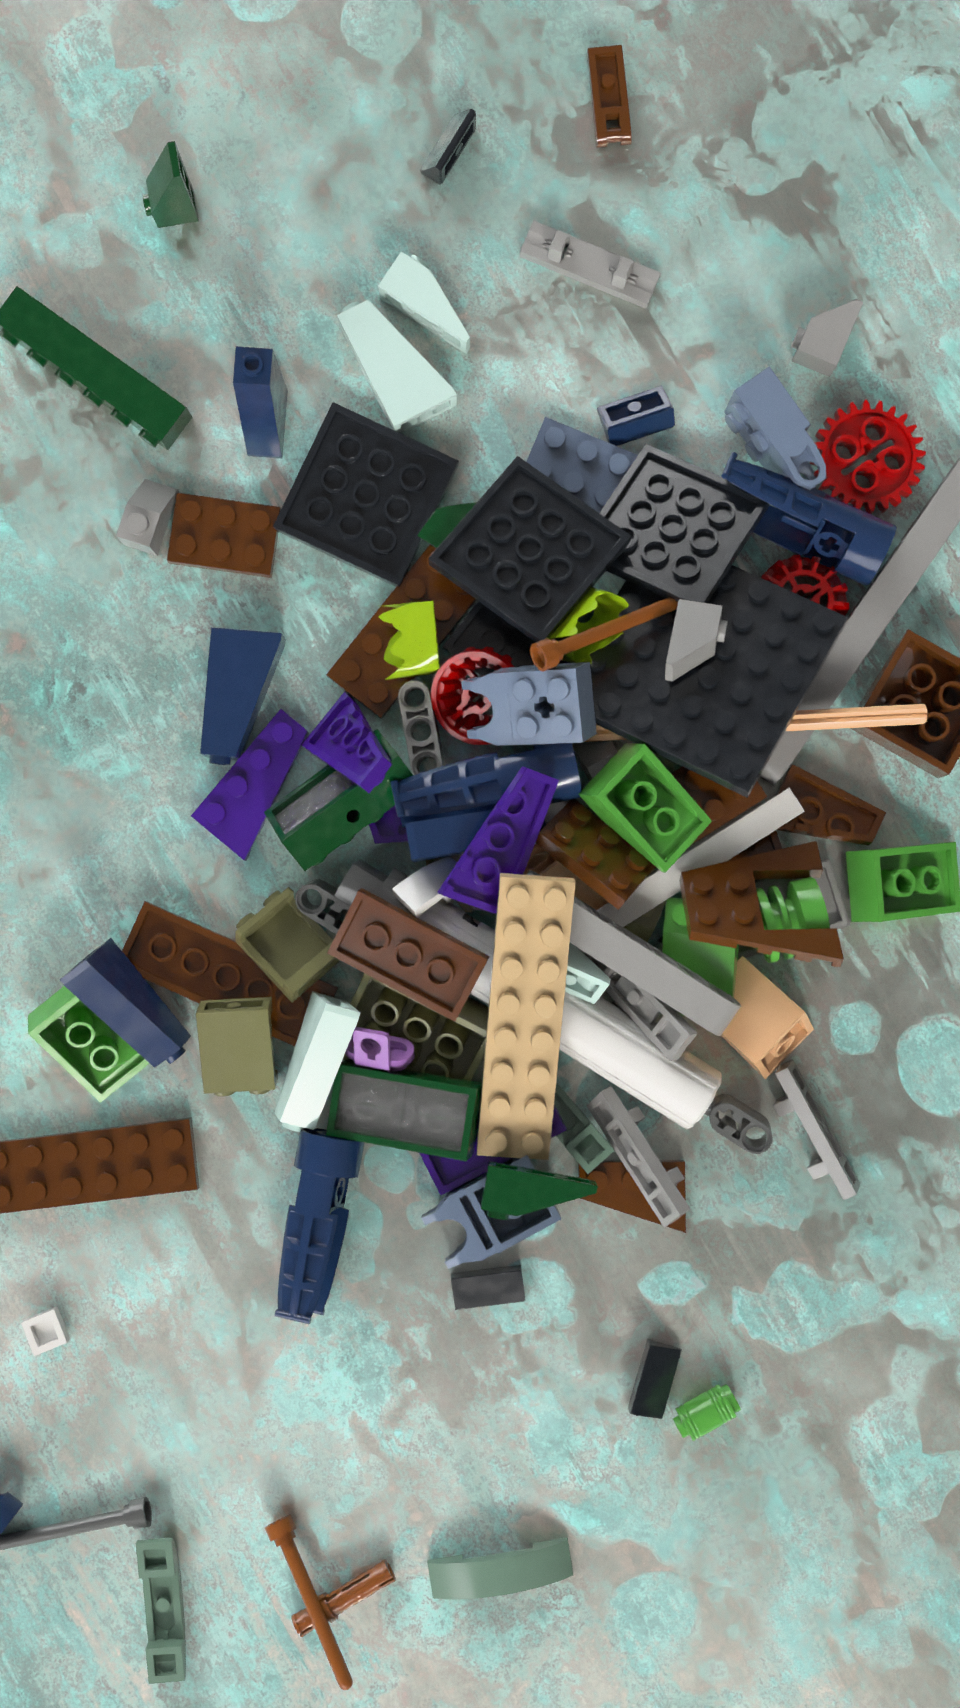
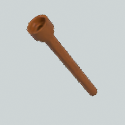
M668 597L561 641L546 638L533 643L530 647L532 661L537 669L542 672L554 668L563 659V655L677 610L678 602Z
M291 1514L267 1525L265 1527L270 1542L274 1540L276 1547L280 1546L339 1687L342 1690H349L353 1685L352 1677L293 1540L296 1537L294 1532L296 1525Z

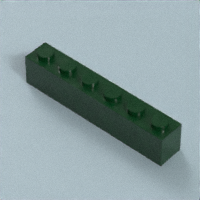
M18 286L15 287L1 306L0 337L14 348L18 344L28 350L26 355L42 368L48 364L56 370L54 373L56 378L70 388L76 384L83 389L82 396L99 408L104 404L112 410L110 416L122 426L127 428L131 424L140 430L138 436L150 446L156 448L159 444L166 450H169L192 419L186 406Z

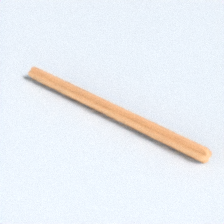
M925 704L797 710L786 731L924 724L927 722L928 717L927 707ZM596 724L597 734L584 742L628 739Z

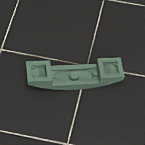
M556 1082L554 1104L567 1128L566 1131L556 1137L586 1173L589 1174L615 1150Z
M173 1537L137 1540L139 1579H142L148 1636V1643L145 1649L149 1684L185 1681L186 1640L184 1605L179 1562Z
M568 1537L534 1542L533 1548L463 1559V1554L427 1560L434 1599L455 1600L501 1596L539 1588L573 1576Z

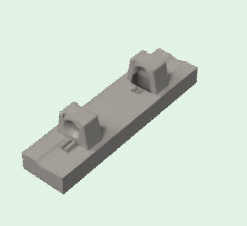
M534 220L520 250L521 258L647 309L661 274L628 258L609 252ZM564 247H567V250H566V252H565V255H564V257H563V259H562Z
M586 953L585 956L611 979L609 986L605 990L669 1061L678 1060L686 1047L698 1034L686 1022L685 1016ZM662 1014L663 1017L661 1018V1020L659 1022L654 1023L658 1016Z
M792 1059L781 1064L775 1075L786 1095L776 1099L773 1106L779 1117L796 1111L820 1157L810 1161L807 1167L813 1180L830 1174L843 1200L857 1195L861 1183L795 1062Z
M612 1086L601 1091L587 1105V1108L663 1227H666L690 1210L687 1202L676 1187L685 1178L678 1167L668 1172L665 1170L637 1127L638 1123L645 1119L640 1108L636 1106L627 1111Z

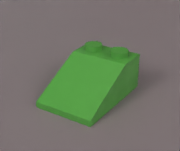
M625 743L579 793L580 797L602 821L663 873L669 870L712 822L645 744Z
M956 842L846 852L852 922H884L960 912Z
M668 898L666 900L662 952L734 998L739 944H737V948L689 940L683 900L681 898Z
M65 986L28 1015V1034L100 1103L150 1064Z

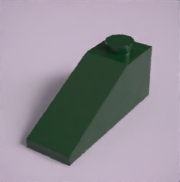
M175 141L167 142L146 179L148 194L143 195L146 215L153 216L158 228L199 221L193 187Z
M489 1161L481 1200V1210H486L487 1216L491 1218L508 1220L509 1215L520 1216L596 1194L598 1185L595 1180Z

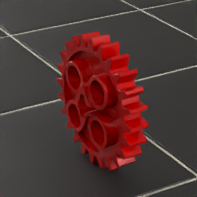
M868 399L863 401L860 410H858L854 402H850L847 407V414L841 408H838L834 413L835 420L827 417L823 423L826 430L819 429L815 435L821 442L814 443L826 464V479L818 490L823 491L829 488L832 491L830 493L831 497H839L842 502L850 503L859 510L864 506L865 511L870 514L874 512L876 505L881 513L887 511L889 503L897 507L902 502L900 496L907 498L912 493L909 486L915 487L920 482V479L915 474L921 473L925 469L923 464L916 462L926 455V451L916 449L924 439L923 437H912L911 435L917 428V425L914 424L906 427L904 422L908 414L905 413L897 418L894 416L896 406L893 405L885 412L883 411V403L880 400L874 409L870 408ZM865 429H875L879 433L880 439H870L866 435ZM893 441L892 446L880 451L873 460H866L847 475L841 473L842 470L857 463L862 455L868 456L885 442ZM843 446L847 448L851 458H841L836 452V447ZM885 457L895 458L899 469L889 468L885 463ZM818 469L814 472V476H816V478L819 474ZM855 476H865L869 480L870 487H860L855 481Z

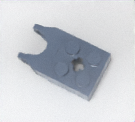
M770 366L734 390L724 411L726 414L725 421L733 433L737 434L739 432L746 442L745 449L754 462L759 461L763 468L789 477L793 483L809 490L816 488L817 484L826 479L824 459L816 444L806 432L811 424ZM809 462L817 466L819 473L817 478L814 476V470ZM800 473H803L808 480L801 477Z
M590 662L561 663L544 672L538 670L535 665L501 668L482 677L468 678L461 681L463 690H470L484 695L491 702L493 708V717L489 724L467 730V737L469 739H480L496 746L582 743L597 734ZM550 703H554L555 709L551 707Z
M528 1155L522 1158H513L504 1163L536 1169ZM486 1173L449 1191L437 1206L424 1213L421 1218L425 1225L434 1221L450 1219L461 1223L465 1228L467 1236L464 1242L457 1247L455 1252L445 1258V1264L450 1269L461 1263L482 1261L561 1220L557 1206H551L520 1216L509 1215L508 1220L491 1218L487 1216L486 1210H481V1200Z

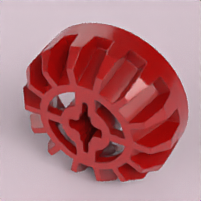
M793 555L788 559L778 560L761 576L762 579L780 587H783L788 581L793 588L791 592L804 598L813 595L810 600L818 604L820 599L827 593V608L844 616L849 611V603H847L846 598L848 590L846 583L840 581L834 566L829 568L820 564L821 558L813 556L811 560L801 557V555ZM809 576L820 583L815 586L809 584L798 585L794 577Z
M469 647L452 656L440 667L432 682L431 702L437 720L450 735L472 745L491 744L480 739H469L467 737V730L489 724L493 714H484V712L492 707L488 698H480L473 702V699L478 694L470 690H463L461 681L465 680L467 675L470 678L478 677L473 671L477 668L486 667L496 671L501 668L514 667L511 663L513 658L507 654L501 656L495 653L492 647H485L483 649Z

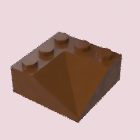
M908 629L858 707L925 704L928 714L927 722L916 725L850 729L936 778L950 775L960 757V658Z

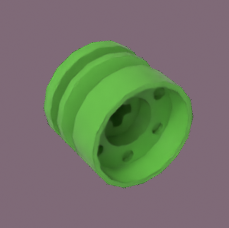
M813 877L788 882L787 899L783 898L776 885L769 886L768 898L762 888L756 889L764 930L830 928L825 901L820 887ZM772 951L771 955L763 954L768 963L777 962L780 959V952ZM782 953L786 960L794 957L792 954Z

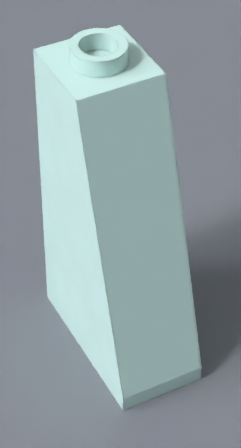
M369 300L362 303L358 301L352 302L345 306L341 313L337 315L339 327L392 430L403 433L457 406V394L453 387Z
M312 991L274 1112L279 1121L282 1122V1126L286 1129L300 1132L303 1127L312 1130L316 1127L360 1016V1012L346 1000Z

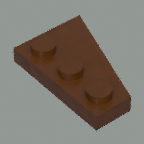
M793 764L788 768L775 795L777 796L790 787L805 811L776 829L779 831L869 846L873 843L886 815L885 811Z
M603 1160L589 1174L578 1163V1177L595 1180L598 1185L596 1194L580 1199L662 1225L621 1160ZM659 1160L667 1172L678 1167L685 1178L684 1160ZM684 1179L676 1187L686 1201ZM686 1213L666 1227L686 1233Z

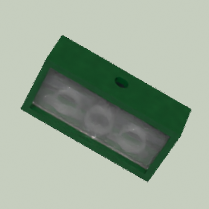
M378 729L373 732L393 765L386 772L384 780L374 787L370 793L327 765L264 812L281 843L304 871L323 862L329 853L340 845L350 842L360 830L370 823L380 820L384 813L395 805L390 782H399L413 776L400 756Z
M347 1059L341 1062L334 1079L326 1135L467 1161L475 1152L482 1083L405 1069L402 1071L381 1070L355 1065L353 1060Z

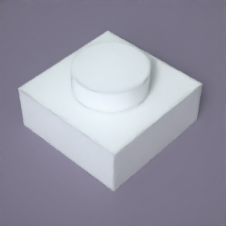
M58 1306L21 1322L34 1356L61 1346L70 1340Z

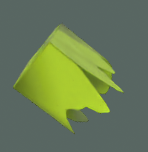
M591 588L552 634L550 640L573 636L618 618L619 613L626 609L629 604L624 598L616 594ZM594 610V614L588 622H578L579 617ZM623 631L563 655L562 661L571 663L590 662L591 664L592 659L589 654L607 646L623 634Z
M424 601L378 605L395 608L382 613L379 618L384 622L392 623L398 630L390 639L384 654V660L398 667V669L385 680L436 674L440 669L434 602Z

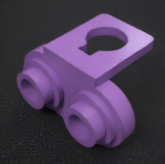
M355 1027L345 1052L346 1056L352 1059L355 1065L387 1071L404 1070L413 1061L415 1056L414 1045L409 1040L389 1036L387 1032Z

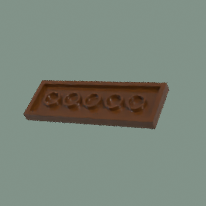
M429 545L405 575L400 587L396 586L382 605L433 601L439 648L475 603L476 599L429 565L428 558L436 550V548ZM380 606L326 674L328 678L380 719L386 715L398 700L400 688L406 682L413 681L416 677L385 680L398 669V667L384 660L388 643L398 631L392 623L384 622L379 618L382 613L395 609L394 607Z
M144 901L122 949V952L144 979L199 1004L200 1001L272 997V1037L294 1047L312 991L335 997L339 988L319 979L294 1002H291L234 940L148 901Z
M192 1117L0 1141V1214L191 1191L200 1188Z

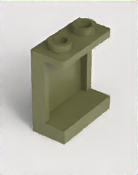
M288 887L282 893L279 890L272 893L264 901V908L255 915L252 912L247 914L236 925L235 942L291 1002H294L341 960L327 953L333 939L316 921L303 914L297 908L294 891Z
M272 997L200 1001L196 1011L204 1094L214 1093L216 1096L223 1097L232 1095L235 1092L249 1091L251 1094L259 1095L275 1090L278 1070H275L271 1028Z

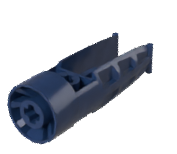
M736 452L730 454L722 472V478L771 504L753 531L755 534L797 555L805 556L811 560L813 556L821 558L820 564L829 568L834 566L835 571L867 586L872 581L890 548L896 533V525L835 499L816 488L811 490L793 483L789 477L736 459L738 456Z
M572 743L532 744L533 750L499 758L497 752L427 770L399 782L392 781L390 784L397 816L400 817L402 828H406L405 823L493 810L522 766L559 780L550 804L581 798L579 793L582 789Z
M303 1128L299 1135L294 1166L301 1170L295 1205H289L278 1282V1309L275 1311V1317L305 1324L311 1323L313 1313L324 1315L325 1313L324 1307L333 1284L349 1216V1210L344 1208L349 1178H358L365 1144V1142L327 1136V1129L315 1128L314 1130Z

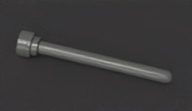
M147 1497L131 1500L130 1504L125 1505L122 1510L0 1535V1550L123 1524L127 1527H133L135 1530L150 1527L152 1523L150 1502Z

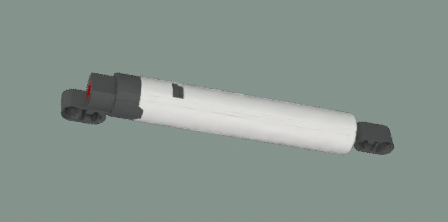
M361 859L352 865L338 889L326 881L314 879L303 885L295 896L296 906L303 914L336 934L342 924L340 920L342 914L340 912L343 909L349 910L360 888L412 914L394 896L392 891L393 887L409 876L396 868L387 876ZM308 889H315L321 894V905H313L309 902L307 898ZM440 899L418 918L490 956L470 993L489 1005L495 930L475 920L452 903H446L443 899ZM333 900L335 903L330 907L331 910L328 913H326L324 909H326ZM565 992L559 1050L685 1129L692 1128L706 1114L709 1116L712 1128L717 1133L747 1152L761 1154L770 1148L773 1137L770 1123L765 1116L731 1095L720 1094L715 1096L722 1082V1073L686 1050L678 1060L669 1061L632 1019L615 1005L602 997L593 1005ZM728 1109L731 1110L732 1118L727 1115L722 1119L719 1118L718 1111L725 1113ZM753 1127H759L765 1131L764 1135L759 1139L748 1138L746 1133Z

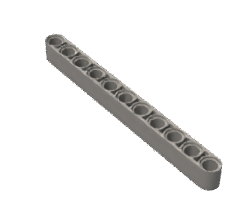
M960 458L947 473L848 615L847 623L798 710L830 709L960 522ZM814 730L785 731L760 777L771 785H776Z

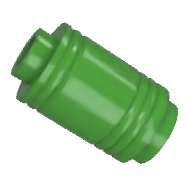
M718 1384L675 1408L678 1416L674 1417L673 1421L682 1438L690 1436L692 1441H695L731 1419L736 1418L735 1413L741 1409L728 1385L725 1384L720 1387Z

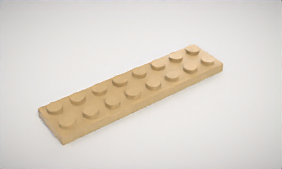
M500 873L476 1149L478 1156L522 1158L528 1155L529 1159L549 1160L575 892L574 878Z

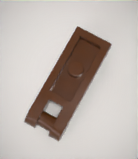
M622 45L588 48L587 62L596 148L607 147L608 143L620 142V146L631 145V123ZM618 120L619 127L607 128L606 121Z

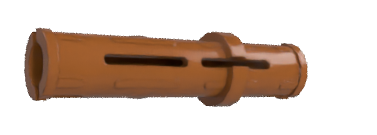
M384 1559L373 1568L363 1572L329 1594L326 1592L318 1596L327 1620L330 1623L336 1621L339 1614L371 1596L381 1588L395 1582L396 1577L390 1564ZM306 1608L291 1615L294 1628L300 1634V1637H304L315 1629Z

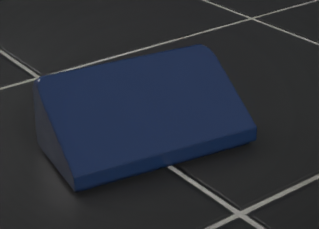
M662 386L597 407L607 441L615 446L675 426L674 408Z

